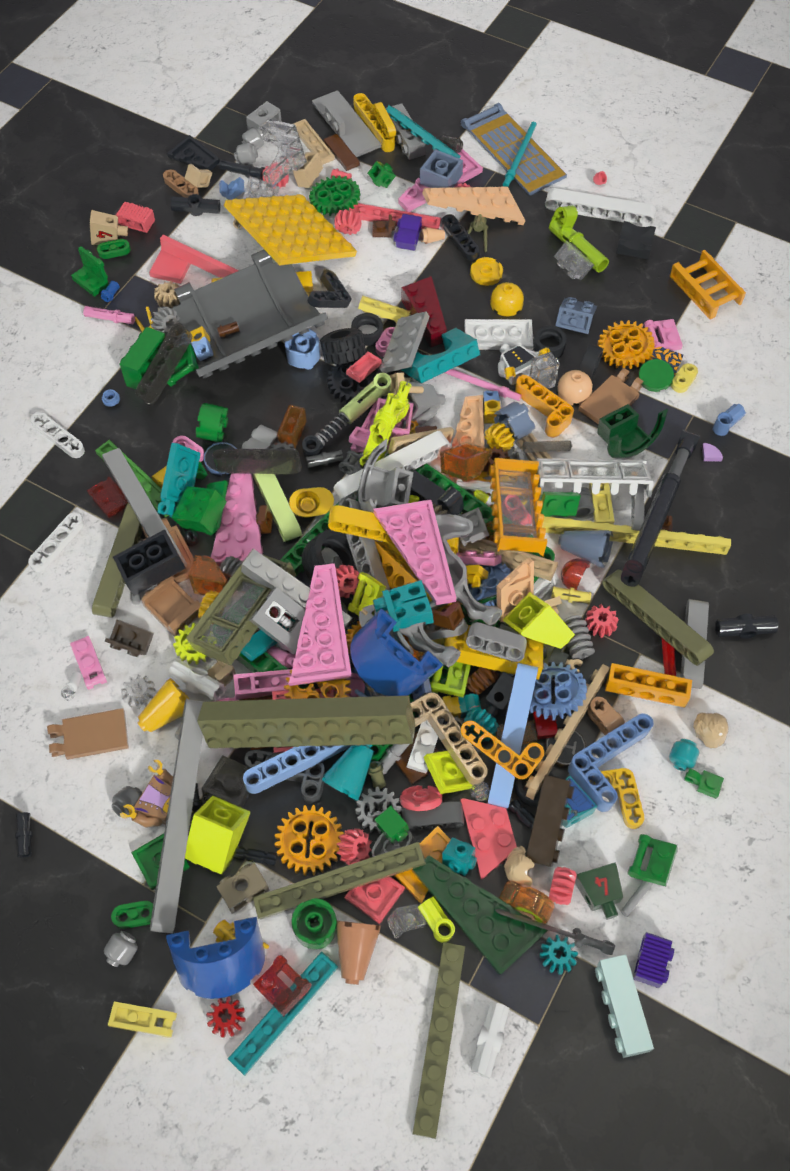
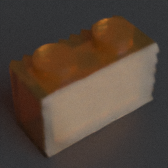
M294 405L288 406L277 433L280 443L287 441L288 445L293 444L294 448H296L305 423H307L304 408Z

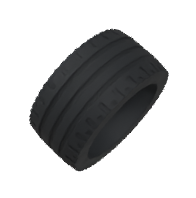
M331 529L325 530L310 540L303 550L302 565L305 574L311 581L314 567L326 565L321 553L322 546L336 552L342 564L353 566L357 570L345 533L336 532Z

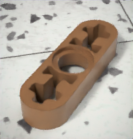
M166 170L163 173L165 184L182 197L188 198L192 194L199 195L198 188L175 170ZM179 184H185V185L182 186V187H178V186H177V185H179Z

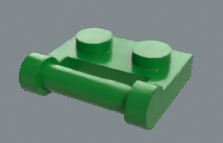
M190 343L164 360L165 379L169 386L175 385L176 381L199 368L194 348Z
M640 834L638 839L639 846L633 864L629 867L627 874L630 877L666 887L678 847L676 844ZM647 847L653 848L647 869L643 871L640 868Z

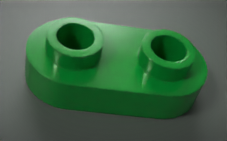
M125 239L104 242L97 247L98 255L102 259L123 256L131 250L129 242Z
M140 901L119 905L112 912V922L120 929L148 925L151 923L153 903ZM150 911V914L147 917H143V912ZM127 914L128 918L125 921H121L122 915Z

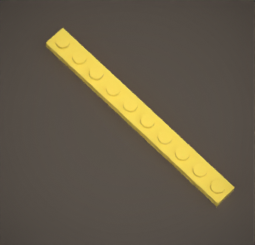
M544 516L542 528H546V533L559 535L564 534L565 531L609 530L613 532V537L610 536L609 541L633 544L639 531L631 530V527L628 525L620 526L610 523L578 521L571 518L562 519L553 516ZM661 530L655 546L727 555L731 547V539L721 536L711 537L703 534L694 535L685 532Z

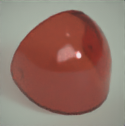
M579 558L568 561L561 570V580L564 586L568 589L572 587L574 590H577L585 570L590 567L591 561Z

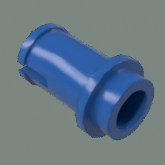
M111 281L108 287L101 292V298L106 302L112 301L114 294L120 288L119 284Z

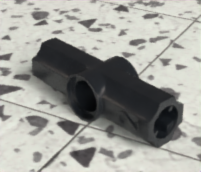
M192 194L188 198L171 197V211L190 212L193 216H200L203 213L220 214V200L202 199L198 194Z
M746 613L736 618L717 619L715 631L718 637L740 636V638L748 639L757 634L777 633L779 623L775 615L754 617L753 614Z

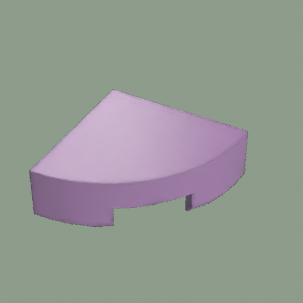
M708 443L702 444L703 461H722L723 456L715 446Z

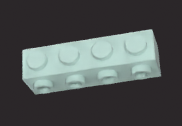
M621 955L600 960L597 968H595L598 982H602L603 985L602 999L610 1010V1014H608L610 1026L612 1029L615 1028L617 1038H615L617 1051L619 1053L622 1052L623 1058L652 1051L654 1047L627 956Z

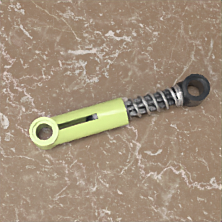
M386 373L377 374L367 387L339 410V416L334 417V420L330 421L329 425H325V428L321 429L320 433L305 437L302 442L305 457L319 455L325 442H328L330 437L333 438V435L337 434L339 429L342 430L346 423L352 424L378 401V398L388 395L391 388L390 376ZM385 383L386 386H379L378 384ZM309 445L316 446L314 449L307 448Z

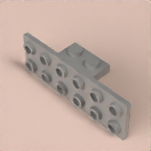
M339 91L312 100L315 108L356 157L381 147V143Z

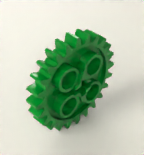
M339 175L338 178H335V176H332V179L326 177L325 181L321 179V183L316 182V187L312 186L309 199L310 203L319 213L322 212L323 215L329 213V216L334 213L336 216L339 210L344 211L346 209L349 211V208L354 209V205H358L361 194L356 181L352 182V178L347 180V176L342 179L341 175Z

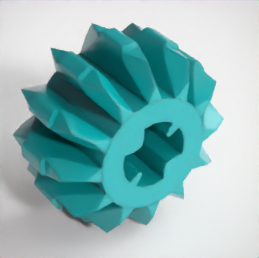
M473 708L464 718V723L466 721H474L493 736L496 735L499 727L498 723H496L497 720L485 709ZM473 725L468 727L469 730L467 732H472L477 740L484 734L480 731L478 735L474 731L475 726ZM483 738L481 742L489 741L490 738Z
M555 935L554 940L548 937L546 939L547 944L541 945V949L545 952H541L539 955L540 958L546 959L542 964L543 967L550 964V973H553L555 968H557L559 975H562L563 968L569 973L571 971L570 965L575 966L577 963L574 957L578 956V952L572 950L575 947L574 942L568 945V937L566 936L563 941H560L559 935ZM558 950L562 952L560 959L555 957Z

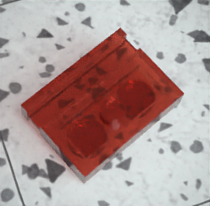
M110 476L107 477L106 481H101L87 490L89 496L108 518L124 509V506L128 504L123 492Z

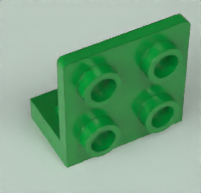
M80 246L78 250L83 267L71 276L73 281L95 297L108 287V276L104 270L103 261L93 256L88 249L85 250Z

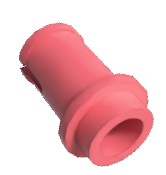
M338 168L336 170L333 169L331 173V179L332 176L338 178L339 175H341L342 179L347 176V180L352 177L351 173L339 171Z

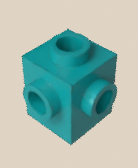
M452 837L442 853V864L452 869L455 873L465 876L468 870H472L477 862L475 857L476 848L467 842H462Z

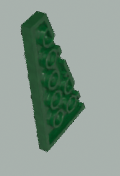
M431 856L425 858L426 865L412 869L416 877L499 975L548 931L497 913L495 909H502L532 919L515 910L511 905L485 889L471 883L467 878L458 875Z

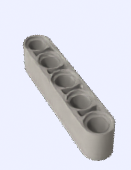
M688 599L685 623L707 640L709 602ZM682 655L680 677L692 680L691 688L701 689L704 681L705 661L697 666Z

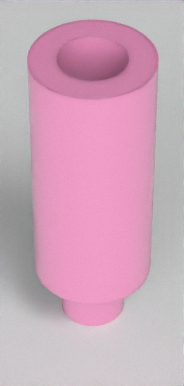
M275 646L267 650V653L283 666L293 667L295 655Z

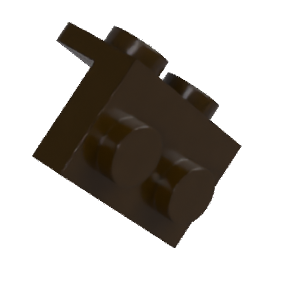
M116 620L110 638H105V642L110 643L109 647L121 651L123 648L128 650L127 654L138 657L139 655L147 654L154 633L127 622Z

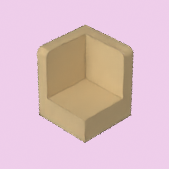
M189 164L185 179L197 188L208 187L212 172L210 170H199L194 165Z
M218 660L208 670V676L224 684V687L234 679L233 675L236 674L232 665L230 666Z

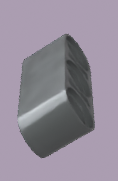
M442 802L438 807L427 811H413L403 807L401 809L402 818L408 824L410 832L434 830L437 826L440 829H447L464 825L461 802Z

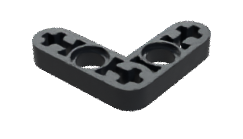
M323 270L320 280L327 291H312L307 299L308 303L316 308H347L352 300L351 296L333 271Z

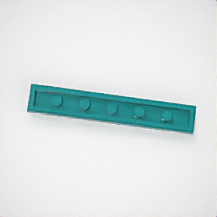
M321 951L229 1056L228 1060L245 1076L333 975L338 966Z

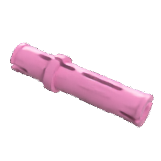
M85 306L83 310L84 317L132 325L135 322V315L133 313Z

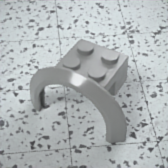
M385 439L371 452L364 466L358 491V499L363 511L373 513V509L376 507L382 508L407 504L409 502L413 472L398 467L388 471L374 466L378 457L386 451L388 439Z

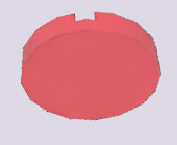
M420 785L412 786L405 789L401 793L402 795H400V803L403 808L413 811L431 810L442 803V794H440L438 788L428 786V789H422Z

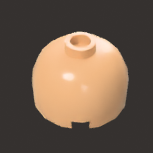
M580 370L568 371L559 380L558 396L570 405H573V403L581 405L592 394L593 384L585 372Z

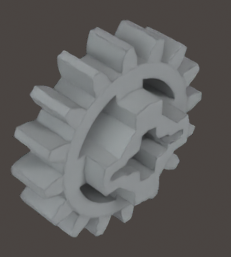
M376 787V792L368 789L367 796L363 793L361 794L363 801H357V806L360 808L356 809V814L359 815L357 817L358 822L364 821L362 824L363 829L369 826L370 833L377 829L378 834H381V830L377 827L374 819L384 812L390 804L397 813L401 812V806H397L400 800L399 798L394 799V792L387 794V788H384L383 792H381L379 787ZM365 806L370 810L367 816L364 812ZM375 808H376L377 810H379V809L382 808V812H380V811L375 812Z

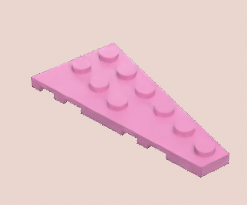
M232 468L225 497L227 502L223 509L220 529L217 530L210 558L212 566H221V562L230 556L244 561L252 549L263 554L260 527L256 522V499L254 497V484L250 468Z
M335 563L314 567L289 686L352 677Z

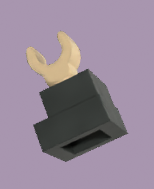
M554 647L548 662V667L551 666L552 662L555 663V666L563 662V667L570 664L571 670L575 668L574 665L581 666L583 663L580 659L568 660V654L561 652L562 648Z

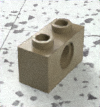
M255 863L243 866L239 873L233 877H225L216 886L232 914L252 902L253 897L270 891ZM245 882L248 884L245 890H237V886L240 883Z

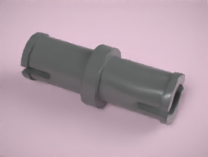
M342 450L329 453L321 452L319 455L307 456V467L328 466L329 463L343 461V456H340L343 454Z

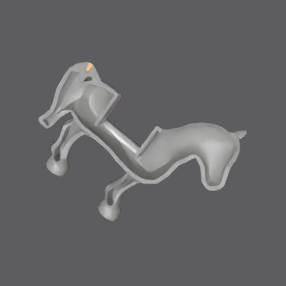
M435 513L456 600L461 602L467 611L468 617L472 620L482 619L487 625H494L501 617L503 611L497 606L483 605L473 598L467 583V567L460 557L451 551L447 540L471 535L473 532L472 521L457 515ZM433 600L430 602L431 609L435 610L449 604L436 605ZM374 604L364 607L359 612L361 627L373 617L371 613L375 611ZM425 622L414 624L404 629L399 628V631L396 632L392 628L389 632V635L411 655L414 654L412 648L423 653L429 651L447 667L452 666L458 660L461 653L453 646L445 647L432 641L424 631L423 626ZM403 635L409 638L410 645L404 639Z

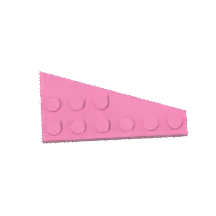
M454 141L450 148L461 156L459 159L463 160V174L454 187H456L458 184L464 183L482 173L483 167ZM418 178L415 184L398 198V204L406 212H410L427 203L422 192L424 188L429 187L420 184V178Z
M426 500L373 509L374 515L419 581L422 580L425 590L434 603L440 605L456 602V594L432 501Z

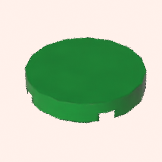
M654 359L645 362L641 366L638 378L643 380L641 384L643 388L652 392H660L670 387L673 382L674 372L669 363Z

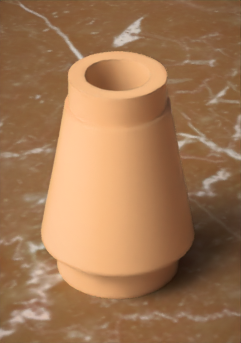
M425 227L420 232L421 242L428 244L444 240L445 231Z

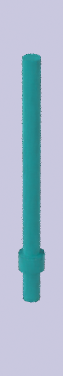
M534 121L531 122L516 157L505 174L503 187H509L510 182L516 175L515 171L537 126V123Z

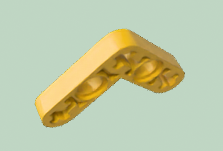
M627 768L601 771L617 791L625 825L630 829H638L644 822V812L633 772ZM622 775H624L625 778H629V779L627 780V782H626V785H627V788H626V789H624V787H625L624 780H622V779L620 780V778H621ZM627 793L632 794L635 802L627 803L623 796ZM637 807L633 810L634 816L639 817L636 823L629 819L632 815L631 809Z

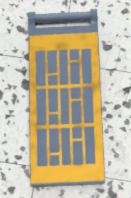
M498 102L494 104V107L468 119L464 118L461 120V126L467 129L506 171L509 170L526 132L503 109L502 105ZM497 112V114H495V115H493V116H491V117H489V118H487V119H485V120H482V121H480V122H478V123H476V124H474V125H472V126L470 125V124H472V123H474V122H476V121H478V120H480V119H483V118H485V117H487V116H489V115H491V114ZM531 138L515 171L514 180L528 195H532L565 179L567 174Z

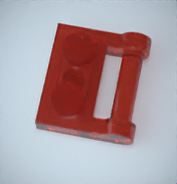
M279 955L273 961V965L253 986L284 1017L310 990L312 984L306 978L303 979L287 963V959L283 955ZM281 970L297 985L294 991L277 976Z

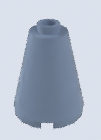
M609 530L565 531L564 534L560 535L558 544L561 545V549L598 567L604 568L605 565L603 563L608 562L613 542L609 540L610 536L613 537V532Z

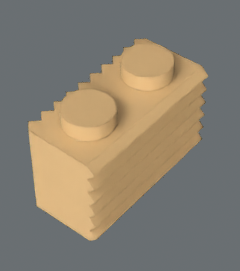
M306 152L294 169H292L298 187L309 188L313 185V181L319 177V173L324 167H322L318 152Z

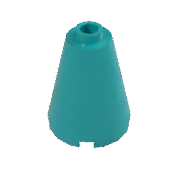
M351 745L321 780L358 801L374 752L370 749L372 745Z

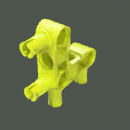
M401 381L397 395L394 396L393 393H388L385 405L378 410L373 425L370 427L371 433L363 452L364 456L359 461L362 466L366 463L371 452L385 439H388V446L393 428L406 416L410 406L407 399L412 386L410 383L406 385V381ZM386 451L378 457L376 462L384 458Z

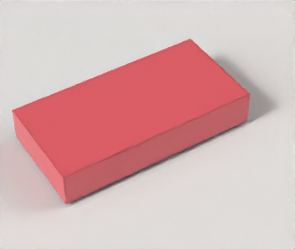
M368 351L346 370V375L360 383L381 365L382 360Z

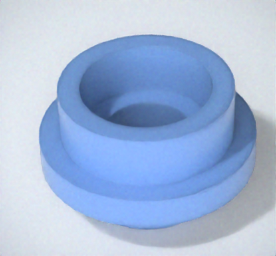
M106 390L103 393L102 401L106 406H115L119 403L120 396L114 390Z

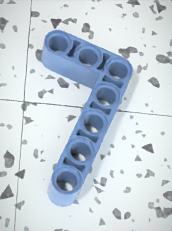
M642 713L573 756L568 766V772L597 805V810L601 812L609 811L618 798L616 790L598 767L648 735L654 724L652 717L648 714ZM592 753L596 754L599 758L594 757ZM575 763L580 764L583 768H579ZM589 780L594 781L596 785L591 784ZM602 797H606L609 802L604 801Z

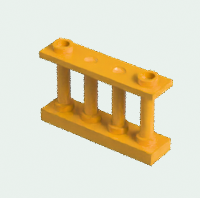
M706 250L702 251L699 262L684 268L678 262L672 266L670 277L710 320L716 317L719 306L733 299L738 305L742 304L746 292ZM701 267L708 272L696 279L689 274ZM711 278H714L718 283L707 289H703L699 285ZM721 289L728 293V295L716 301L710 296V294Z

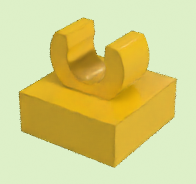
M466 565L467 583L472 584V588L480 587L481 580L488 579L489 572L480 565Z

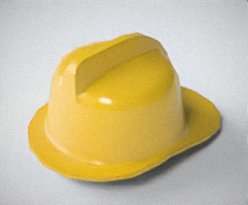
M326 488L299 489L291 495L289 505L293 513L298 516H321L330 511V508L334 505V497Z

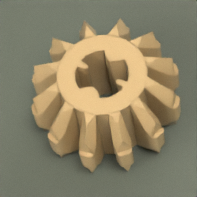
M164 281V284H158L154 291V298L160 307L173 308V306L179 305L180 301L174 291L175 288L179 287L178 283L173 284L172 281L169 283Z

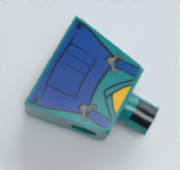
M571 776L566 780L572 781L571 786H574L575 789L572 799H568L567 807L570 808L567 821L563 820L562 825L565 828L592 815L597 807Z

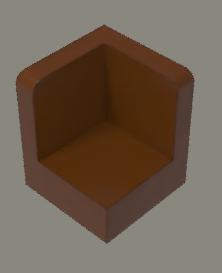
M452 602L447 609L443 608L441 611L432 609L433 624L452 631L456 629L464 618L461 605L458 602Z

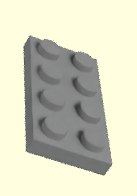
M427 312L416 313L398 319L380 366V370L383 373L412 366L430 317Z

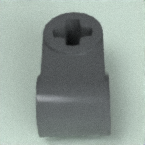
M348 451L344 461L339 464V469L348 475L360 471L365 466V464L362 466L359 462L362 455L354 451Z

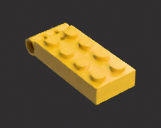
M468 625V629L462 635L448 637L444 640L445 647L453 646L461 652L456 661L459 663L510 674H516L518 663L538 667L536 676L538 680L543 670V643L526 638L525 655L518 662L470 648L466 643V639L471 625Z

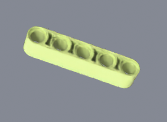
M270 464L253 469L254 480L273 516L283 541L286 542L302 536L300 526L293 511L290 509V505Z

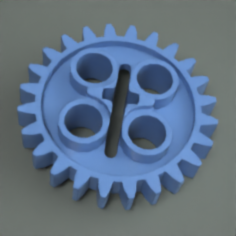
M506 564L482 566L489 572L488 579H482L480 587L472 588V584H468L469 591L476 601L497 594V585L511 573ZM497 599L483 603V605L496 606Z
M552 662L549 667L544 663L540 678L535 681L529 709L530 713L536 711V717L544 714V719L552 715V719L555 720L556 715L563 719L564 713L571 716V710L577 712L578 706H583V700H586L587 693L586 680L583 679L582 673H578L577 668L571 670L570 664L563 667V662L558 666H555V663ZM553 677H555V704H552Z

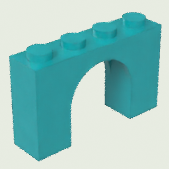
M454 328L442 334L446 351L436 355H422L416 352L412 366L401 370L416 381L424 383L479 356L480 351L477 339Z

